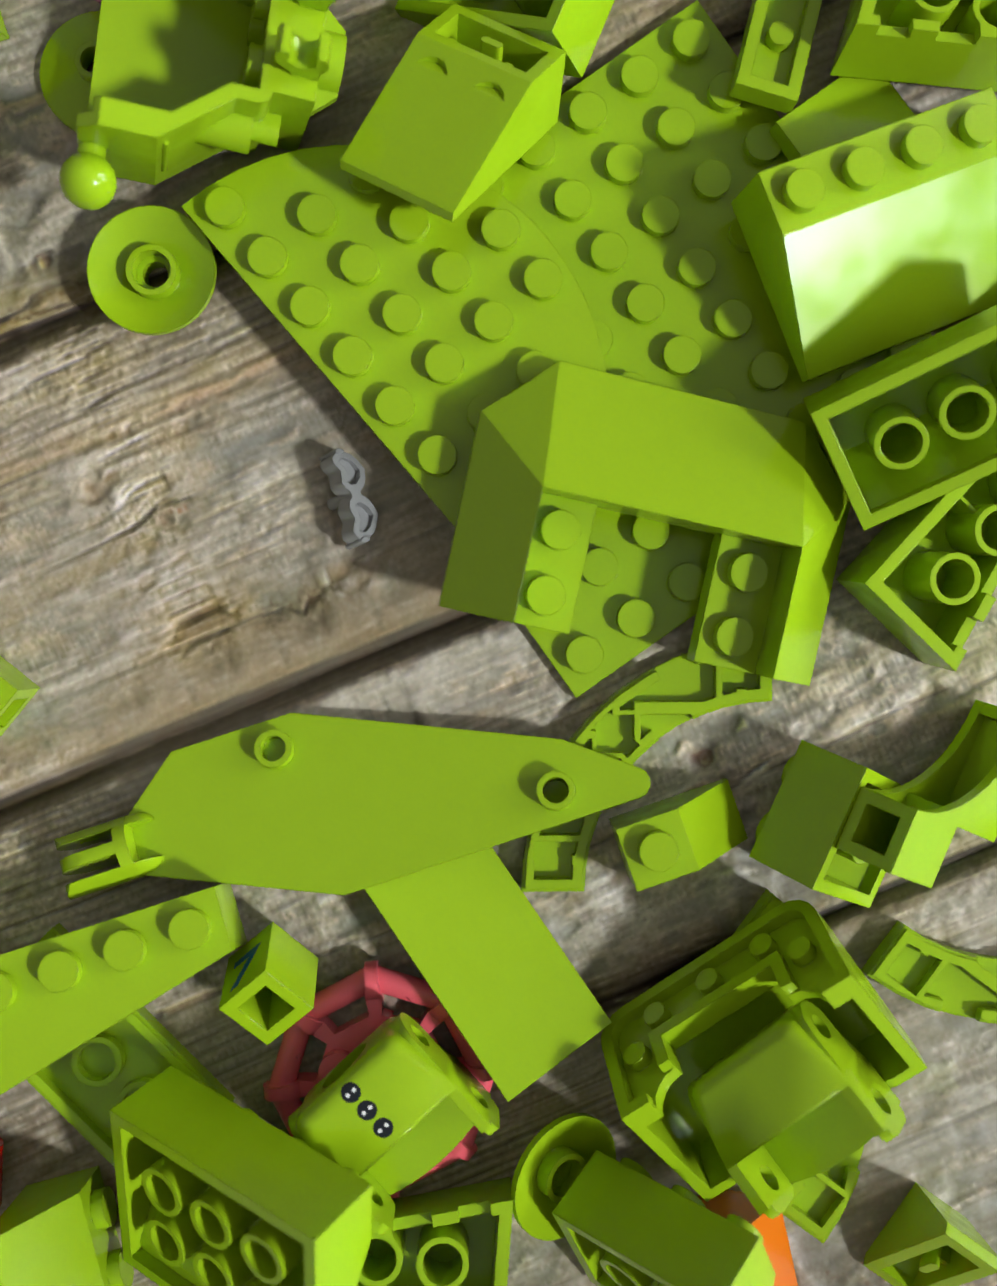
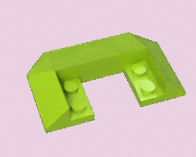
M559 361L479 413L438 606L569 634L598 507L714 534L687 660L810 686L851 503L839 477L806 422Z

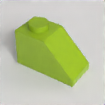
M726 778L609 818L628 877L637 892L699 871L748 839L728 779Z

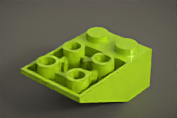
M454 3L416 34L340 159V169L424 208L430 213L453 222L558 123L566 51Z

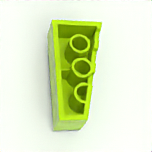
M223 883L1 954L0 1095L247 943L231 884Z

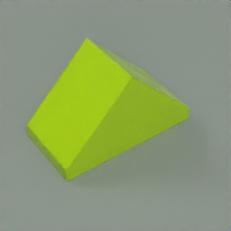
M915 1183L865 1253L863 1265L892 1286H959L996 1274L997 1254L965 1216L918 1183Z

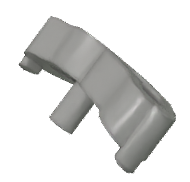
M337 448L323 455L319 460L321 461L320 467L322 471L329 477L330 489L336 495L327 501V506L332 511L338 509V515L343 524L341 536L343 541L347 543L346 549L350 550L370 541V537L374 534L377 527L378 512L373 503L361 494V490L365 485V468L351 454Z

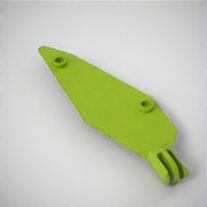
M288 713L171 751L128 815L56 838L54 841L58 851H69L112 838L111 842L71 854L61 859L59 862L63 875L82 874L113 864H120V867L67 884L65 887L70 900L144 876L345 896L640 799L649 791L651 782L649 775L642 768L563 739ZM552 781H560L568 789V796L560 803H552L544 797V788Z

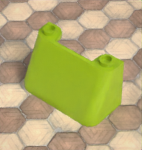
M791 900L776 906L622 1006L611 1015L609 1019L612 1023L603 1029L601 1035V1046L621 1120L706 1202L731 1188L736 1182L727 1171L708 1130L692 1108L688 1097V1086L692 1081L705 1073L714 1063L791 1006L803 1000H807L817 1006L838 1032L869 1060L890 1088L899 1086L927 1069L912 1040L829 925L809 902L803 900Z

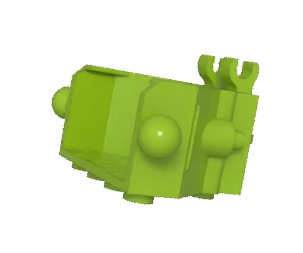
M101 0L88 112L77 114V153L64 161L59 173V183L64 196L73 205L81 209L97 210L106 206L113 199L117 188L116 177L157 185L223 150L248 155L249 152H255L259 144L290 151L298 150L309 118L335 103L338 98L345 63L347 36L344 28L328 9L330 4L336 2V0Z

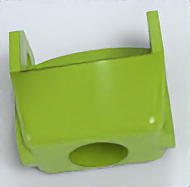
M803 1000L784 1011L714 1063L705 1073L692 1081L688 1086V1097L692 1108L708 1130L727 1171L758 1214L764 1213L771 1219L782 1214L793 1199L795 1193L792 1183L813 1177L837 1165L858 1151L873 1137L879 1136L884 1142L888 1143L900 1134L906 1122V1116L899 1106L901 1101L887 1083L884 1082L869 1060L838 1032L817 1006L807 1000Z

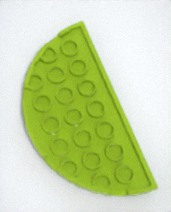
M330 145L304 148L271 156L240 168L209 185L183 204L181 207L188 217L198 226L212 245L454 527L480 411L559 361L606 372L604 355L595 321L583 291L569 266L548 237L529 217L491 187L476 199L458 218L451 222L340 169V159L349 145Z

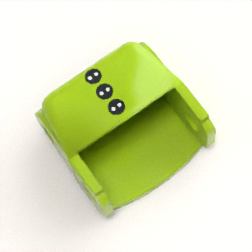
M402 1012L398 1016L384 1021L307 1093L303 1104L288 1117V1125L294 1137L302 1139L310 1148L342 1167L355 1170L364 1180L372 1184V1234L376 1232L379 1235H384L393 1226L395 1203L391 1195L412 1184L436 1166L457 1146L473 1125L481 1133L485 1132L491 1136L500 1127V1114L497 1105L491 1099V1094L455 1056L437 1044L412 1017Z

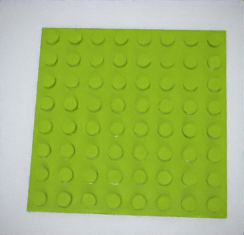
M696 0L562 94L558 123L490 187L523 211L548 237L569 266L583 291L595 321L604 355L606 373L806 422L835 471L803 398L915 345L932 335L931 333L925 334L802 383L731 205V202L758 172L789 161L781 151V147L769 133L774 124L780 120V117L773 109L729 96L738 57L699 1ZM597 507L570 633L565 634L525 625L576 698L697 613L714 534Z

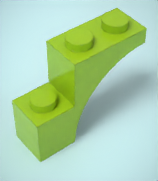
M976 699L969 715L951 744L929 768L913 780L884 790L869 789L861 786L835 848L892 875L932 888L957 827L995 842L997 837V706Z

